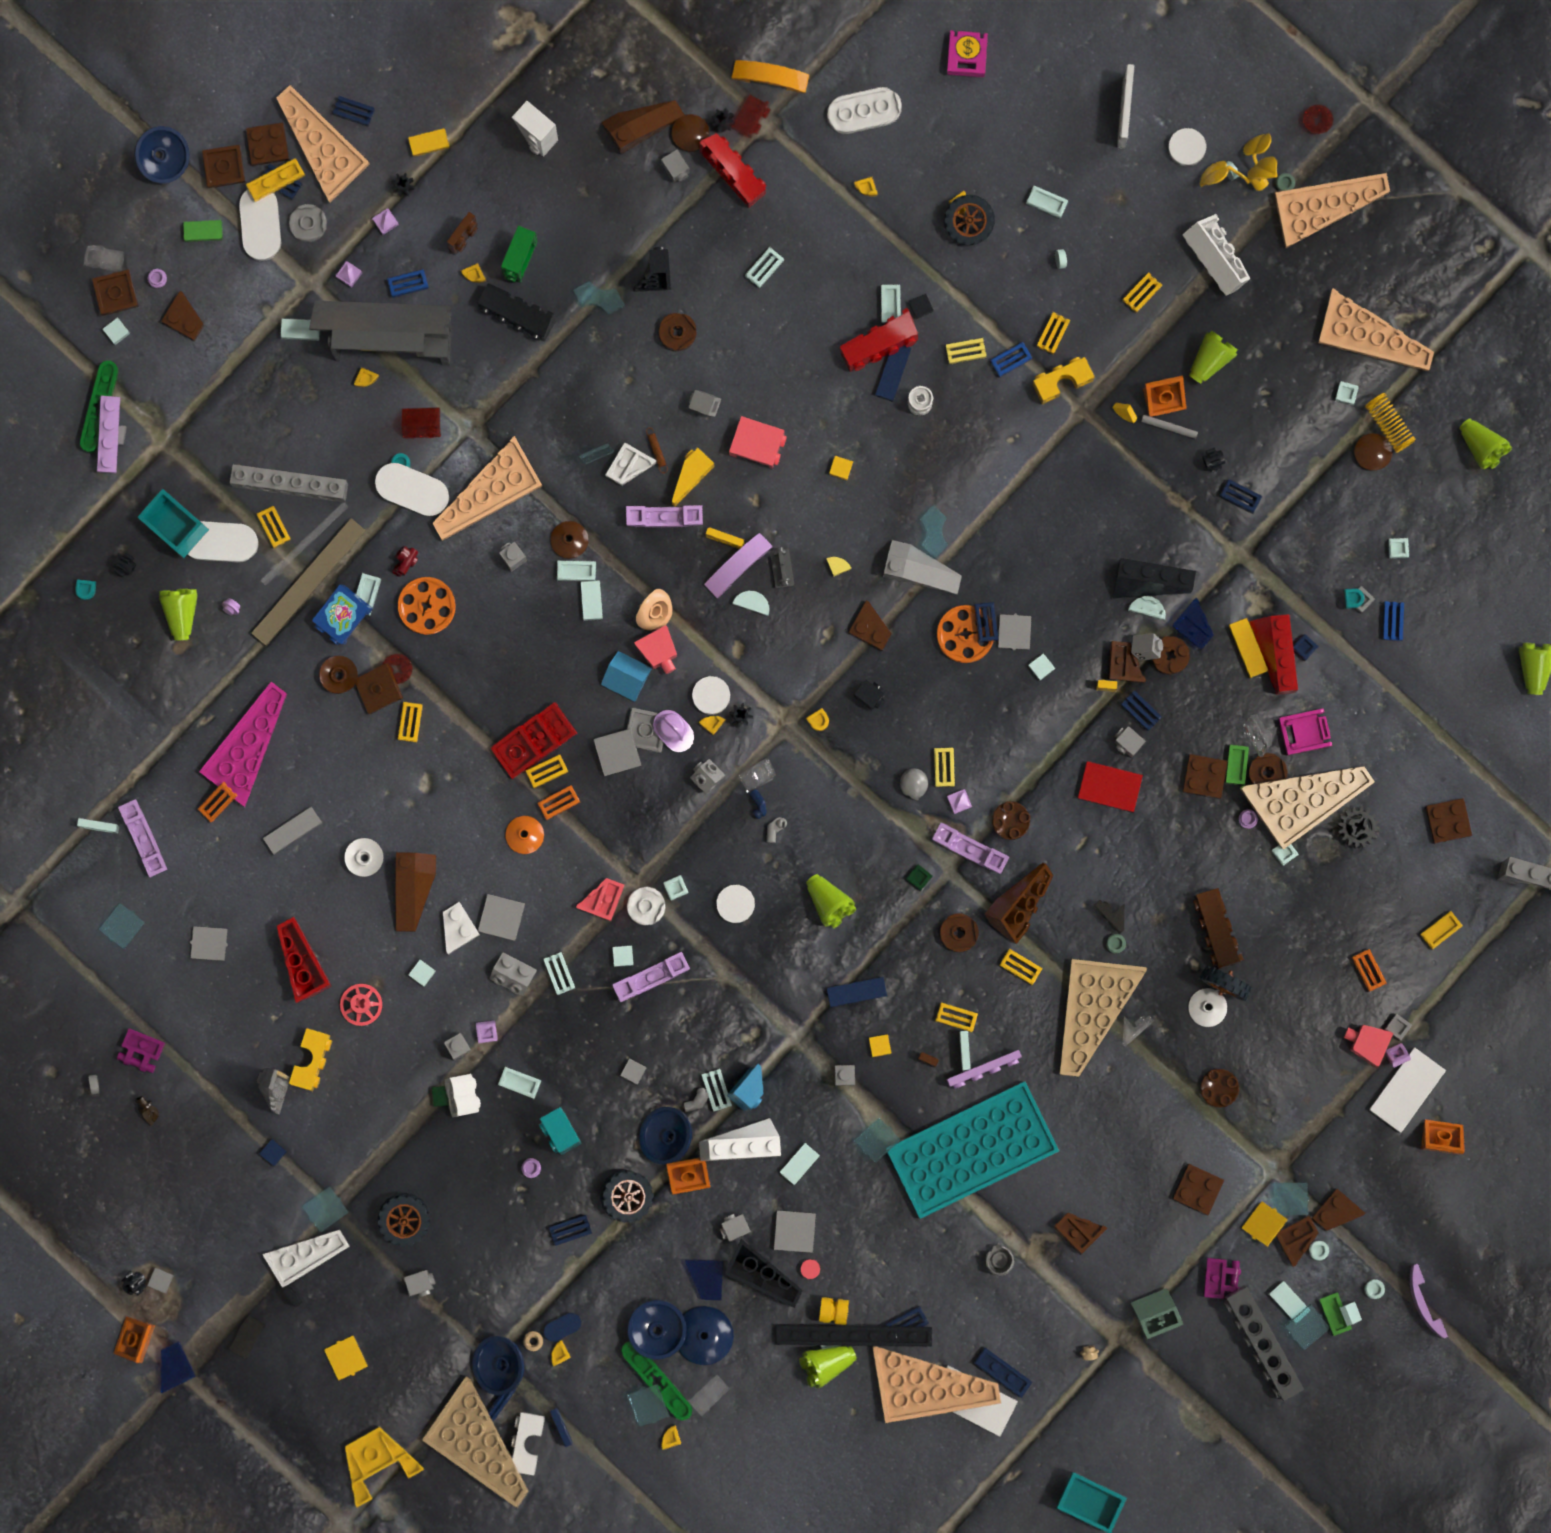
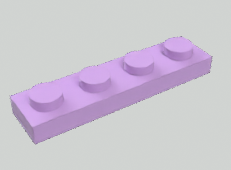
M100 397L97 472L116 474L120 397Z
M1017 1050L951 1077L946 1081L949 1087L954 1086L957 1089L964 1086V1081L972 1079L974 1082L983 1078V1073L989 1071L990 1074L1001 1070L1000 1066L1007 1064L1010 1067L1019 1063L1018 1059L1022 1056L1020 1051Z

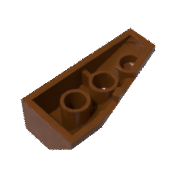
M676 100L616 113L601 122L620 154H623L672 125L685 114Z
M396 852V932H416L424 905L436 876V855Z
M1041 863L996 899L984 914L992 927L1014 944H1017L1029 929L1030 923L1028 922L1032 913L1036 914L1038 909L1036 905L1040 897L1045 895L1054 876L1046 863Z

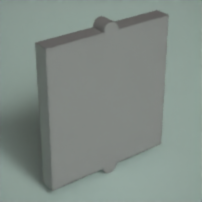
M1016 613L1014 615L1000 614L998 648H1008L1013 651L1016 649L1030 650L1031 616H1019Z
M193 926V937L190 941L192 944L191 958L225 961V952L228 946L226 943L228 929Z

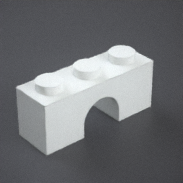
M521 1412V1415L516 1417L515 1427L518 1428L517 1436L513 1435L511 1447H515L514 1454L510 1456L519 1473L535 1475L538 1455L528 1453L524 1443L530 1435L542 1436L545 1416Z

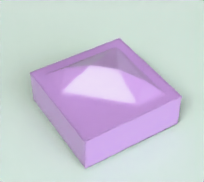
M388 208L372 218L383 235L399 225Z
M346 261L337 273L336 278L352 288L362 275V271Z
M965 789L947 796L954 814L972 808Z
M495 1021L476 1023L478 1043L498 1041Z
M1402 1043L1387 1049L1385 1052L1393 1068L1411 1060L1409 1053Z

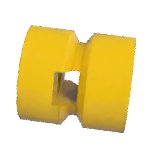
M822 1297L819 1322L830 1323L834 1321L835 1324L846 1325L849 1300L838 1299L834 1302L833 1298Z

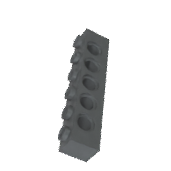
M1243 1285L1224 1296L1226 1300L1224 1305L1227 1311L1233 1313L1236 1318L1233 1320L1236 1327L1244 1332L1245 1336L1243 1339L1248 1347L1251 1346L1255 1353L1252 1355L1256 1363H1261L1264 1370L1262 1373L1267 1382L1271 1381L1274 1387L1271 1389L1277 1399L1280 1397L1281 1400L1285 1401L1303 1391L1304 1388L1249 1289ZM1241 1305H1246L1248 1308L1247 1313L1244 1315L1239 1314V1307ZM1251 1322L1257 1323V1329L1254 1332L1248 1330ZM1261 1339H1265L1267 1342L1264 1349L1258 1348V1342ZM1271 1356L1276 1357V1363L1273 1366H1269L1267 1363L1268 1358ZM1284 1373L1286 1376L1285 1381L1278 1383L1277 1376Z

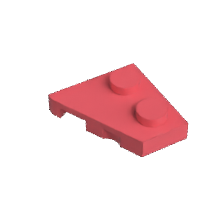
M606 878L576 908L611 921L625 885Z

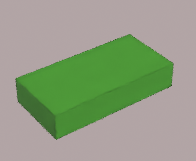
M222 220L184 222L185 242L223 240Z
M1229 745L1225 783L1245 785L1249 747Z
M1338 1292L1319 1299L1333 1336L1352 1329L1351 1325H1346L1340 1307H1343Z

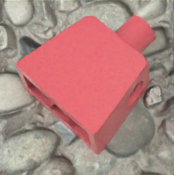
M666 625L634 642L635 647L653 669L661 666L665 674H669L676 669L671 660L677 657V653Z
M1361 1025L1358 1032L1348 1027L1344 1038L1353 1042L1350 1049L1351 1052L1377 1068L1394 1033Z

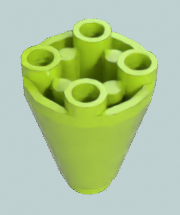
M1212 330L1210 333L1207 332L1190 369L1192 372L1189 376L1200 384L1208 380L1237 356L1236 352L1238 349L1228 342L1223 344L1221 342L1223 338Z
M1471 418L1463 422L1459 428L1481 469L1495 468L1500 463L1499 459L1512 450L1508 440L1477 421H1473Z
M185 588L176 589V591H159V600L171 635L174 636V640H188L189 635H191L196 609L197 589Z
M1523 643V646L1519 647V655L1525 687L1528 689L1527 694L1543 695V690L1546 689L1551 674V644L1535 647V643Z
M816 874L806 882L807 889L825 927L832 926V928H836L842 923V919L846 915L849 916L856 911L854 901L825 878Z
M851 1346L809 1350L803 1352L802 1357L799 1358V1363L802 1369L806 1370L808 1385L811 1388L819 1389L856 1361V1354Z

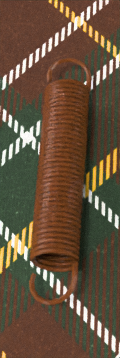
M647 433L660 470V467L666 465V461L656 434L648 435Z

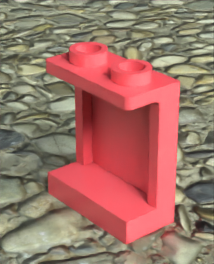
M741 416L729 455L736 458L740 456L767 465L773 469L774 464L778 465L781 454H778L779 449L784 447L787 439L784 436L785 430Z

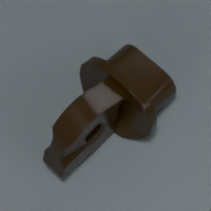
M139 1096L135 1099L136 1104L139 1106L138 1111L145 1122L152 1126L159 1117L158 1109L151 1105L152 1102L150 1100L146 1101L143 1096Z

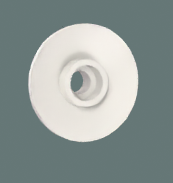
M368 838L357 839L347 847L345 863L353 874L361 877L371 876L380 869L383 863V852L375 841ZM363 855L368 856V860L365 862L361 860Z
M1210 988L1197 991L1191 997L1188 1006L1189 1014L1193 1021L1204 1027H1212L1219 1024L1227 1013V1003L1224 996H1219L1217 990ZM1206 1004L1212 1005L1210 1011L1205 1009Z

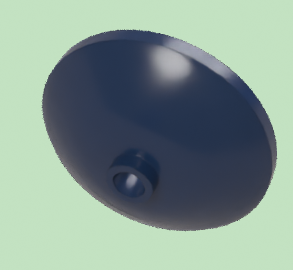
M157 126L148 129L139 137L134 150V158L138 170L145 178L155 183H170L180 178L186 171L190 152L185 138L178 131L166 126ZM157 151L160 153L159 158L156 157Z
M660 1107L654 1110L644 1120L640 1130L641 1149L644 1155L656 1164L666 1165L677 1162L685 1155L691 1143V1124L687 1116L677 1108Z
M654 1300L642 1304L634 1311L629 1320L628 1337L633 1348L639 1354L649 1359L659 1360L672 1356L681 1348L686 1338L687 1328L682 1313L674 1305L665 1301ZM654 1327L660 1328L659 1334L653 1332Z
M709 1306L693 1308L683 1315L687 1332L685 1341L679 1349L680 1353L687 1360L698 1365H711L722 1360L730 1351L734 1339L733 1327L727 1316L720 1310ZM702 1332L708 1333L707 1339L703 1340L701 1338Z
M493 1336L483 1340L478 1345L473 1356V1372L478 1384L485 1391L493 1395H505L518 1387L524 1373V1361L521 1351L513 1341L503 1336Z

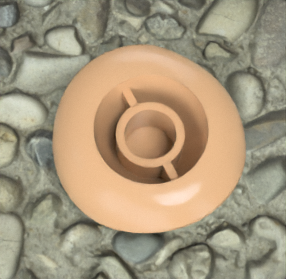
M656 589L644 599L636 615V623L640 628L650 631L658 630L669 622L672 616V603L669 595L662 589Z

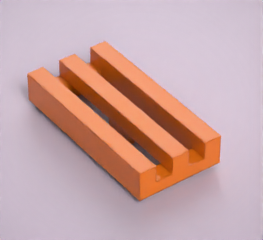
M225 782L198 808L210 822H213L238 796L232 792L230 787L226 786ZM223 789L225 792L207 811H205L204 809L206 808V806ZM227 795H229L230 797L225 801V803L212 816H210L209 814L224 800V798Z
M572 785L538 802V805L546 820H549L581 802ZM569 791L571 792V794L566 796L565 798L544 808V804L558 798L559 796ZM572 798L575 799L567 805L553 811L550 814H547V811L561 805L562 803Z
M1370 949L1352 957L1368 992L1387 984ZM1364 955L1368 956L1380 983H1377ZM1358 958L1361 959L1374 986H1371L1358 961Z

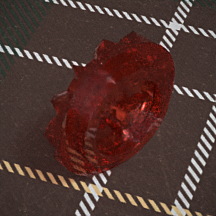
M1323 105L1309 107L1303 117L1305 129H1308L1311 134L1315 133L1318 135L1327 132L1333 124L1332 112ZM1321 113V121H1323V123L1319 122L1315 126V120L1313 119V117L1317 118Z
M393 654L385 659L383 664L388 663L392 673L394 669L391 664L399 666L402 663L401 670L404 674L399 672L394 674L397 684L404 683L410 679L413 672L412 663L406 656Z

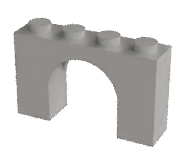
M1509 857L1502 861L1497 880L1513 885L1527 883L1551 890V868Z

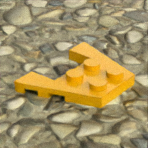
M381 1427L345 1446L356 1507L373 1499L364 1480L391 1464L399 1461L408 1479L425 1470Z

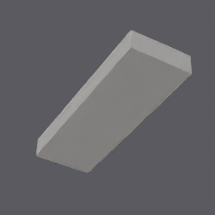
M310 807L263 839L275 855L322 824L313 808Z

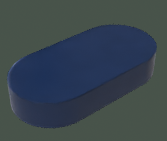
M566 1314L547 1324L544 1329V1335L549 1341H558L578 1331L581 1327V1319L577 1314Z

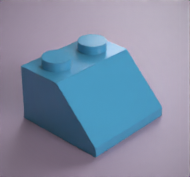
M759 1064L751 1066L727 1094V1097L743 1111L755 1109L762 1101L760 1098L763 1095L761 1066Z

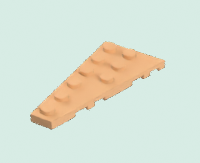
M1387 174L1276 192L1275 199L1285 249L1387 195L1390 192Z
M515 436L433 522L442 541L542 487L540 480Z

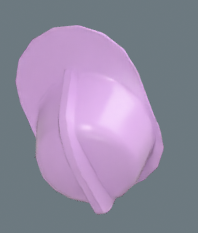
M665 710L657 714L653 722L654 731L666 746L676 752H682L690 748L693 743L694 734L688 723L675 711Z

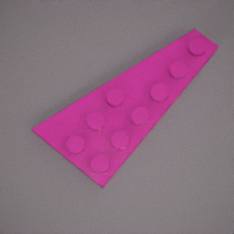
M272 682L199 771L218 787L225 782L226 786L230 787L232 792L238 795L235 800L244 807H246L287 696L283 690Z

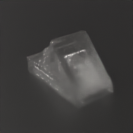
M103 245L87 246L83 265L121 271L125 253L123 251L105 249Z
M1257 714L1250 715L1243 727L1259 757H1263L1271 746L1277 727L1265 729Z
M767 758L739 776L746 791L750 792L772 781L776 773Z
M1142 1016L1134 1023L1136 1025L1134 1028L1126 1017H1123L1121 1045L1123 1047L1127 1046L1154 1020L1150 1016L1146 1018Z
M716 1375L688 1402L702 1416L730 1388Z

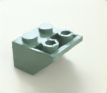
M1167 1288L1131 1302L1145 1339L1183 1325L1177 1307Z

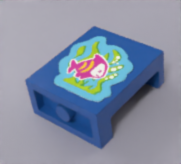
M339 585L312 621L316 623L315 627L322 633L327 632L330 635V640L335 644H346L348 637L365 615L370 614L373 608L348 587Z

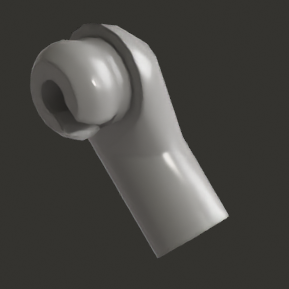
M778 817L768 824L766 842L776 843V833L787 826L786 819Z
M699 1088L696 1091L697 1095L694 1100L684 1102L686 1112L701 1109L708 1099V1092L705 1088Z

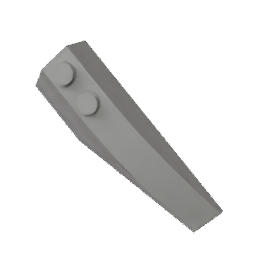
M264 1068L263 1072H260L258 1076V1087L271 1112L280 1115L291 1077L278 1070Z

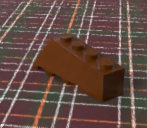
M1219 888L1196 894L1193 905L1201 916L1198 920L1201 929H1205L1207 935L1204 939L1207 948H1211L1213 954L1210 955L1213 967L1216 966L1218 970L1239 964L1244 959L1242 954H1237L1238 942L1234 936H1231L1232 925L1229 918L1225 917L1227 912Z

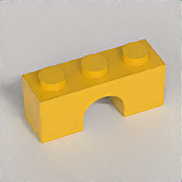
M1076 357L1069 361L1070 364L1064 367L1059 365L1052 369L1053 372L1049 374L1044 372L1035 377L1032 385L1041 404H1045L1060 396L1057 383L1061 379L1071 380L1076 389L1094 381V374L1085 357L1082 359Z
M306 1028L301 1047L311 1051L313 1060L307 1067L294 1066L289 1081L290 1085L312 1092L314 1088H318L320 1082L318 1074L320 1069H324L326 1063L324 1055L326 1051L330 1050L332 1044L330 1035Z

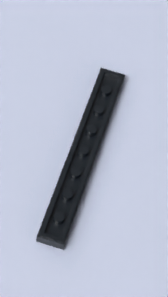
M776 1325V1345L932 1347V1327Z

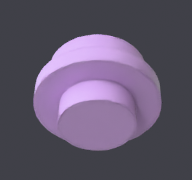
M154 269L148 275V282L154 288H161L166 284L167 276L163 270Z
M230 598L223 601L222 606L225 613L231 616L233 614L238 615L240 605Z
M1244 810L1239 815V823L1246 829L1253 828L1258 822V816L1253 810Z
M527 1159L522 1164V1172L526 1177L534 1178L541 1172V1165L536 1159Z

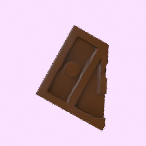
M179 291L161 322L195 341L204 324L183 292Z
M867 600L849 631V634L883 651L892 634Z
M1110 642L1108 680L1146 682L1145 676L1142 675L1139 668L1138 659L1131 653V643Z
M1335 1189L1312 1219L1324 1230L1328 1231L1364 1216L1366 1213L1340 1190Z
M1067 1213L1054 1226V1229L1080 1255L1108 1229L1106 1226H1100L1092 1223L1090 1220L1078 1218L1070 1213Z
M1310 1216L1278 1232L1276 1238L1292 1267L1298 1264V1261L1319 1232Z

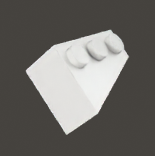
M528 101L512 116L530 145L529 149L536 155L540 154L544 157L558 141L556 125Z

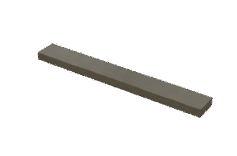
M351 518L251 634L267 646L363 536L366 530Z

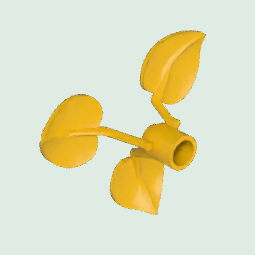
M1266 133L1256 136L1245 144L1243 148L1244 154L1246 156L1252 155L1255 163L1248 171V177L1232 166H1227L1226 161H1219L1210 165L1204 171L1200 179V186L1212 185L1222 181L1228 175V170H1231L1244 179L1247 184L1251 182L1256 191L1266 188L1268 185L1267 178L1277 177V160L1275 157L1270 156L1258 162L1256 155L1264 153L1269 148L1271 135Z

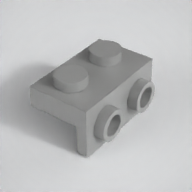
M502 953L492 970L490 980L494 981L497 985L508 988L515 994L524 996L537 970Z

